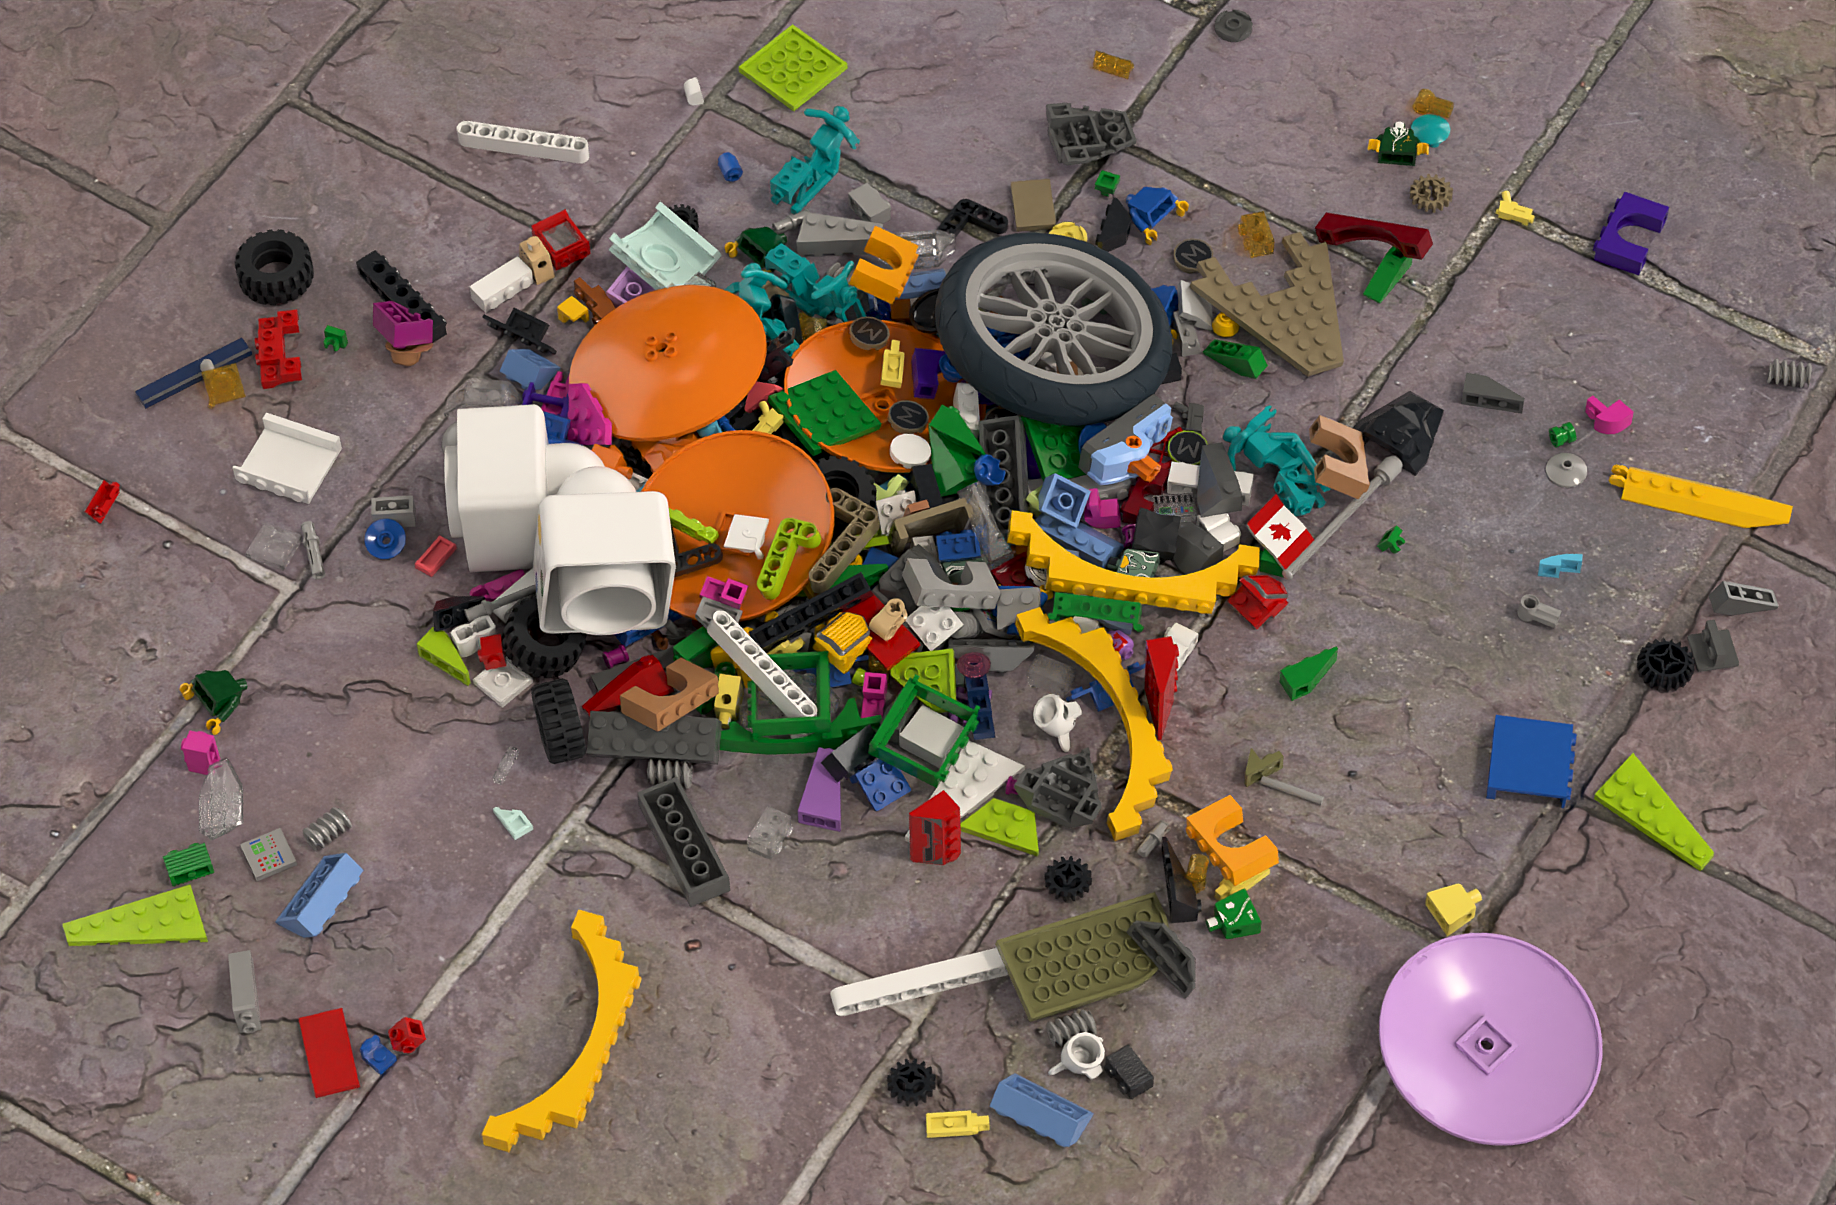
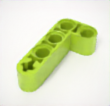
M785 518L779 524L757 580V587L765 599L773 600L779 596L798 546L816 548L820 545L822 538L814 524L794 518ZM792 528L794 529L792 532L787 533L788 530ZM814 533L813 536L806 538L807 535ZM787 547L786 550L780 552L782 548ZM780 566L777 570H773L774 567Z

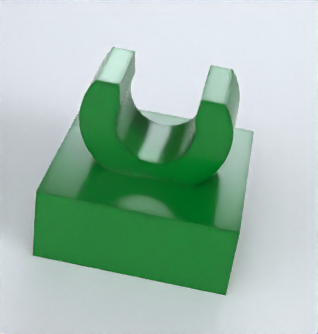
M1101 170L1095 183V190L1101 191V195L1109 197V194L1113 195L1120 182V175Z
M327 325L324 330V348L327 349L329 345H333L335 352L339 348L345 349L348 344L346 331Z
M1397 525L1387 530L1377 547L1381 551L1389 548L1392 553L1396 554L1401 550L1397 547L1396 543L1399 546L1405 543L1404 538L1400 537L1403 530Z

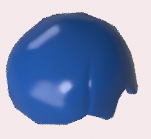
M981 455L975 461L974 473L982 485L995 486L1004 481L1005 470L1000 469V460L993 458L992 455Z

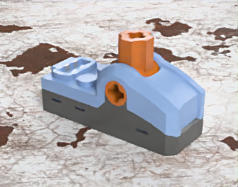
M1152 394L1086 441L1082 447L1078 468L1100 486L1118 483L1138 476L1144 481H1152L1160 472L1161 466L1147 454L1151 446L1165 438L1167 432L1170 431L1173 417L1170 415L1172 408L1155 394Z

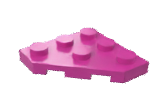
M585 383L569 384L568 418L571 421L567 434L568 440L583 445H612V424L609 418H605L602 414L603 408L597 398L592 397L590 386Z

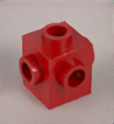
M404 1017L388 1030L392 1050L410 1054L426 1040L421 1020Z

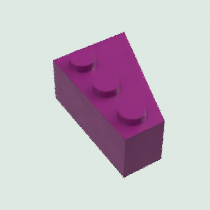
M393 301L373 303V326L393 347L402 349L410 345L432 343L433 320H423L418 313L410 314L408 313V308Z

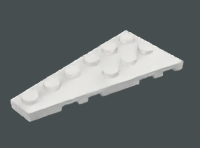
M969 740L965 749L960 751V756L955 766L951 765L949 768L948 778L944 783L940 782L930 799L944 790L960 807L961 819L991 798L1000 787L1006 786L1009 776L1020 775L1025 770V766ZM908 831L905 835V841L910 843V832Z

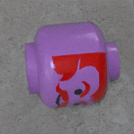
M1121 630L1109 631L1108 633H1110L1113 639V648L1119 652L1121 660L1129 659L1133 654V640Z

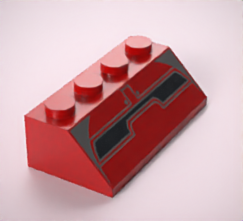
M944 790L909 813L910 859L912 862L945 865L949 861H955L961 854L960 807Z

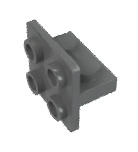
M1715 620L1706 621L1705 629L1702 630V633L1688 635L1687 640L1698 672L1737 667L1739 665L1729 630L1718 631Z

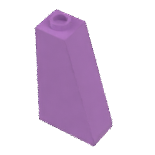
M818 748L798 809V823L840 832L841 780L837 783L821 764L834 750L831 748Z

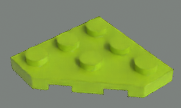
M953 649L910 653L890 669L891 677L903 687L908 679H913L916 674L920 676L918 682L956 700L955 657ZM916 696L917 699L937 713L947 712Z

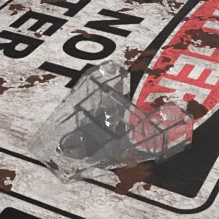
M975 482L957 491L959 499L965 498L966 502L972 506L973 515L970 523L983 550L981 554L983 562H986L987 565L989 564L994 569L1014 558L1015 556L1009 543H1007V539L999 531L989 509L991 502L981 482Z

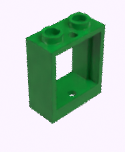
M702 626L673 646V660L675 662L679 658H683L703 669L706 667L712 668L714 665L710 652L718 643L708 634L707 629Z

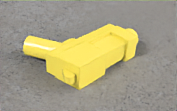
M1509 191L1502 192L1503 201L1500 200V207L1496 210L1498 218L1518 221L1528 226L1529 222L1533 223L1535 218L1532 215L1533 209L1520 206L1517 202L1511 201Z
M762 401L759 403V407L763 415L759 417L758 420L760 422L752 431L772 434L784 423L782 420L784 416L778 414L773 408L770 410L767 402Z

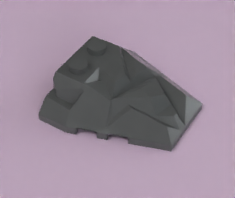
M1071 103L1046 105V117L1049 124L1048 136L1059 164H1085L1136 144L1135 134L1124 111L1101 108L1099 112L1089 110V106L1083 105L1082 109L1071 107Z
M919 544L912 549H908L880 578L878 585L872 590V593L884 605L891 599L902 600L908 616L920 606H916L902 576L907 558L927 559L934 574L942 581L952 584L937 559Z

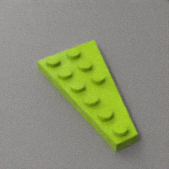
M1634 753L1595 793L1594 800L1700 872L1713 858V850Z
M191 885L62 924L69 946H91L97 943L119 945V942L160 944L167 941H180V943H188V940L208 942Z

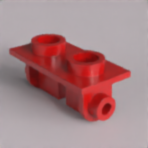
M103 480L84 512L101 524L120 493V485L117 482L109 484Z

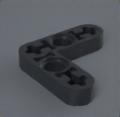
M962 199L937 228L936 240L942 245L951 244L968 221L995 234H1004L1008 230V219L1006 216L970 199ZM986 214L988 217L986 219H979L977 216ZM957 219L960 223L954 225L950 221Z
M671 525L676 564L674 578L716 565L722 561L723 552L714 543L680 553L675 531ZM715 551V557L711 558V552ZM690 557H698V561L696 564H688V559Z

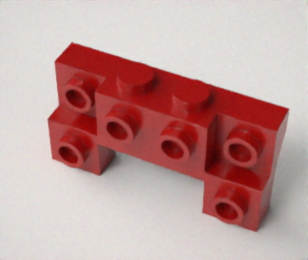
M297 310L278 311L277 317L258 319L259 329L258 338H255L256 350H259V353L255 354L257 366L260 365L263 389L274 388L286 382L302 380L300 357L286 358L284 334L300 333Z

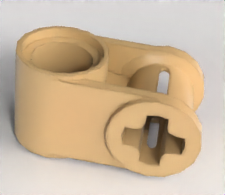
M900 599L888 601L884 608L873 617L869 624V629L885 641L891 639L908 616L903 601Z

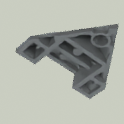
M1089 747L1082 749L1081 753L1075 755L1068 754L1043 763L1039 768L1024 770L1014 785L1015 790L1030 811L1067 828L1092 824L1102 808L1101 801L1098 798V787L1093 763L1090 760Z

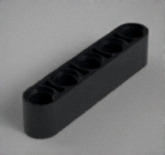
M774 294L770 298L771 319L782 321L787 330L794 327L796 329L794 339L800 346L804 341L796 302L793 298ZM786 369L783 370V378L785 377Z

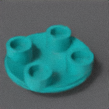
M1426 114L1416 118L1411 126L1414 136L1418 137L1421 143H1427L1432 148L1438 147L1450 135L1448 122L1434 114Z

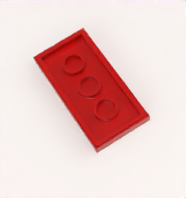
M874 595L844 612L864 616L869 627L873 617L885 605ZM902 624L888 641H885L870 630L869 636L872 637V640L866 649L889 671L921 645Z
M343 1008L299 1018L315 1097L318 1098L360 1088Z

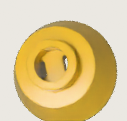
M1220 312L1212 322V329L1221 337H1231L1238 332L1239 325Z

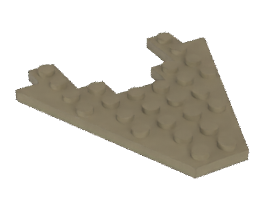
M1301 232L1284 236L1282 244L1298 268L1285 271L1284 278L1291 288L1260 296L1252 282L1233 286L1216 257L1197 263L1196 267L1203 278L1191 281L1190 288L1307 377L1343 365L1344 359L1326 242L1309 246Z

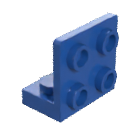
M962 530L960 534L943 532L939 534L940 536H936L935 546L937 545L939 562L981 558L978 532Z
M876 759L862 770H858L850 778L852 784L857 782L860 784L874 811H879L911 791L901 770L880 759Z

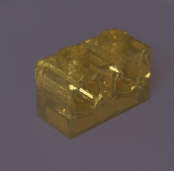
M1264 211L1241 215L1238 232L1244 238L1243 246L1245 251L1249 252L1250 257L1274 254L1275 240Z

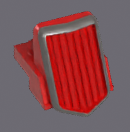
M1268 575L1242 576L1239 579L1242 586L1227 600L1256 629L1270 616L1275 617L1289 603L1286 600L1288 593L1283 583Z

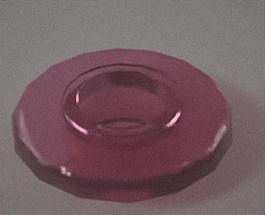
M978 652L967 653L960 657L957 662L959 672L970 678L985 675L991 667L989 658Z

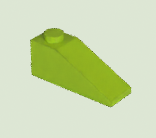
M432 627L417 643L419 656L469 686L471 683L469 671L449 635L443 630L436 632L434 627Z

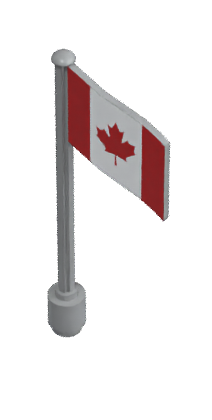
M1396 456L1386 457L1374 469V479L1370 482L1367 492L1363 493L1359 499L1354 498L1315 540L1303 523L1283 505L1277 494L1247 523V528L1253 537L1275 558L1283 569V577L1291 580L1293 575L1381 484L1389 485L1401 472L1402 462Z

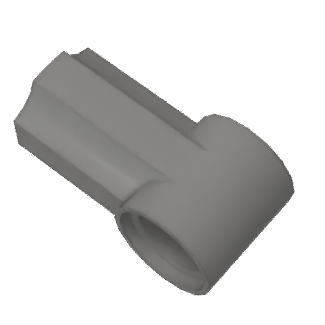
M1526 594L1521 598L1517 614L1523 621L1535 620L1555 628L1562 611L1540 603L1539 599L1532 594Z

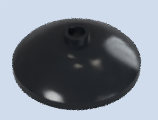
M939 288L921 295L910 308V322L920 332L928 334L938 333L935 321V305Z

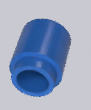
M729 152L719 156L718 166L725 180L729 182L737 181L743 174L737 158Z

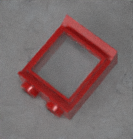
M566 209L531 225L532 236H537L549 252L552 266L556 271L591 254L589 240L587 241L571 220Z

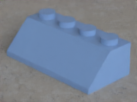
M944 269L911 273L900 299L918 298L930 290L940 288L941 282L946 276ZM866 292L870 314L890 311V303Z
M1043 512L1035 520L1039 527L1061 547L1078 551L1080 559L1107 570L1109 558L1111 556L1117 558L1124 549L1123 544L1080 521L1078 527L1074 529Z
M347 853L324 856L275 922L303 938L317 936L323 930V924L326 920L335 914V908L338 904L347 898L349 889L358 883L363 869Z
M1013 1074L999 1082L989 1106L995 1109L999 1115L1009 1116L1015 1119L1017 1124L1025 1127L1029 1126L1038 1135L1048 1136L1054 1139L1056 1144L1063 1147H1070L1077 1142L1094 1114L1017 1074Z

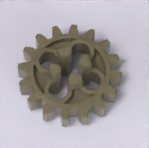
M1427 174V178L1420 176L1419 181L1415 179L1410 187V199H1413L1412 204H1418L1417 209L1425 208V212L1432 209V212L1435 213L1437 208L1443 211V206L1448 207L1449 202H1452L1453 188L1450 187V182L1445 183L1444 177L1438 179L1437 174L1434 177ZM1429 186H1432V197L1434 198L1433 201L1430 200L1431 190L1429 189Z

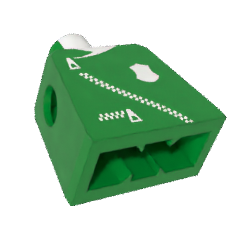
M1245 888L1218 901L1214 905L1215 917L1205 920L1209 932L1221 929L1226 939L1261 933L1262 921Z

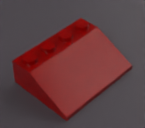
M1172 636L1146 640L1144 690L1157 740H1162L1173 705L1174 693L1177 692L1176 681L1178 680L1176 669H1178L1177 657H1179L1178 645L1173 643Z

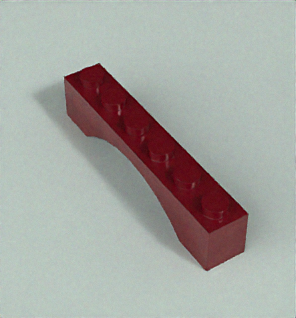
M1328 212L1324 214L1315 227L1319 243L1326 242L1330 245H1340L1357 240L1381 241L1396 247L1404 257L1419 260L1424 258L1433 245L1429 229Z

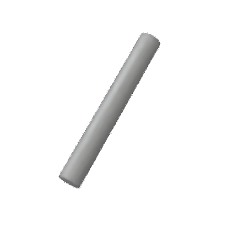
M1262 776L1260 782L1262 785L1320 805L1324 801L1323 796Z

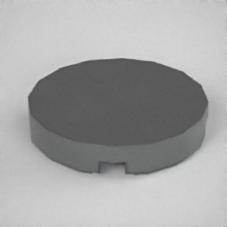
M1232 9V11L1227 12L1226 10L1215 19V32L1222 40L1240 42L1248 38L1252 33L1253 23L1251 17L1243 11Z

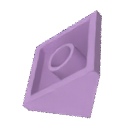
M627 266L606 291V295L611 299L614 307L617 308L627 301L655 289Z

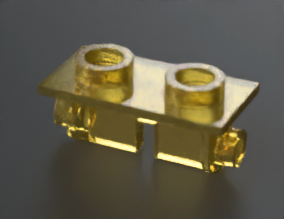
M1096 50L1092 68L1129 79L1134 63L1131 60L1122 59Z

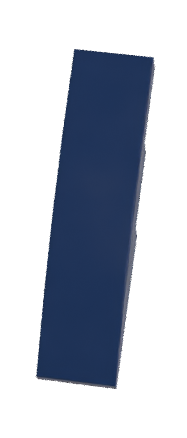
M984 659L962 661L968 707L972 709L976 705L981 707L977 716L979 724L973 733L974 740L995 738Z

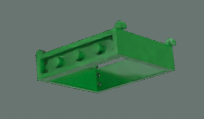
M1055 592L1053 613H1048L1049 619L1055 622L1060 620V616L1072 618L1077 616L1133 623V628L1137 632H1142L1144 626L1140 624L1143 605L1139 602Z
M828 651L767 654L782 670L816 668L817 716L758 720V686L751 679V681H748V694H751V698H748V711H751V715H748L747 719L748 728H752L754 742H758V736L822 733V738H827V732H831L830 661Z
M915 674L913 679H908L870 742L868 754L937 788L940 782L944 783L948 778L950 765L955 766L958 761L960 748L965 749L970 739L968 737L969 733L975 732L979 724L977 716L981 707L976 705L972 709L918 682L920 676ZM916 696L967 721L937 773L886 747Z

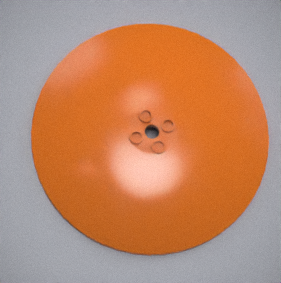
M679 285L669 287L668 289L654 290L620 305L602 318L589 331L579 345L572 360L569 384L585 383L590 386L592 397L597 398L603 408L602 414L605 418H609L612 424L613 437L630 441H659L683 436L720 419L738 405L749 393L759 378L765 363L767 353L765 330L755 310L745 300L726 290L704 285Z
M886 320L881 321L889 329V341L886 346L879 350H876V348L864 350L852 343L849 329L853 321L829 326L807 338L791 357L793 358V364L786 368L784 392L788 394V388L836 370L882 423L879 430L845 444L827 446L823 442H818L821 449L832 456H836L838 459L844 456L848 457L850 462L856 460L859 462V467L865 466L866 469L893 473L910 472L911 469L904 468L900 463H895L890 457L889 449L892 440L902 434L891 427L887 417L890 407L898 401L909 400L922 405L929 415L928 424L932 421L941 405L948 408L953 406L956 385L961 380L955 383L949 382L943 377V373L938 374V388L934 399L914 397L911 369L915 348L944 351L940 338L933 334L920 332L913 326ZM892 340L900 341L899 351L905 353L901 388L880 385L885 349L890 350ZM790 399L787 400L788 408L792 406ZM979 404L980 421H983L986 414V404ZM793 415L795 422L800 426V419L797 415ZM927 424V428L923 432H917L914 435L922 437L929 444ZM802 427V431L811 439L812 433ZM931 459L926 464H932Z
M735 430L700 438L667 458L654 471L641 492L656 491L662 493L667 498L670 509H677L689 519L694 518L705 527L711 526L718 531L719 537L715 540L714 544H717L723 552L722 561L716 565L675 577L669 609L696 621L698 620L695 618V615L702 600L699 596L707 576L725 583L729 578L748 585L747 592L739 609L743 611L739 622L757 618L776 610L790 601L810 582V570L829 549L833 537L835 517L833 498L823 473L812 458L801 448L788 440L765 432ZM734 514L769 519L765 532V541L762 547H760L764 554L763 559H757L755 552L744 553L738 549L724 547ZM785 518H794L814 524L822 538L820 545L816 548L798 546L779 596L773 600L765 599L757 587V580L779 524ZM673 527L680 553L709 544L703 540L698 541ZM792 528L788 530L787 533L792 532L794 529ZM814 533L807 535L806 538L813 536ZM787 547L782 548L780 552L786 550ZM715 551L711 552V558L715 557ZM690 557L688 559V564H696L698 561V557ZM780 566L774 567L773 570H777Z

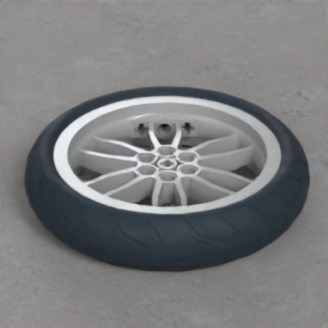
M1037 232L1014 233L993 238L973 247L953 264L941 282L935 305L936 328L943 349L957 372L967 383L991 402L1026 418L1064 426L1092 425L1118 419L1152 394H1155L1169 370L1172 356V334L1167 314L1158 296L1144 279L1125 262L1109 252L1082 240ZM1025 282H1034L1041 300ZM1012 284L1021 303L985 294L998 287ZM1049 284L1073 290V292L1064 304H1059L1055 302ZM1082 296L1094 301L1079 309L1073 306ZM978 307L983 308V309H987V310H990V311H993V312H996V313H999V314H994V313H989V312H983V311H980V310L978 309ZM1104 309L1112 316L1120 328L1108 324L1089 322L1088 320ZM986 327L1001 332L1020 334V336L1003 348ZM1110 342L1126 344L1129 346V349ZM1029 347L1035 350L1025 361L1013 355ZM1045 352H1050L1054 355L1059 373L1046 371L1035 367V365ZM1087 352L1099 357L1124 361V363L1109 371L1097 373ZM1068 357L1079 367L1084 375H1075Z

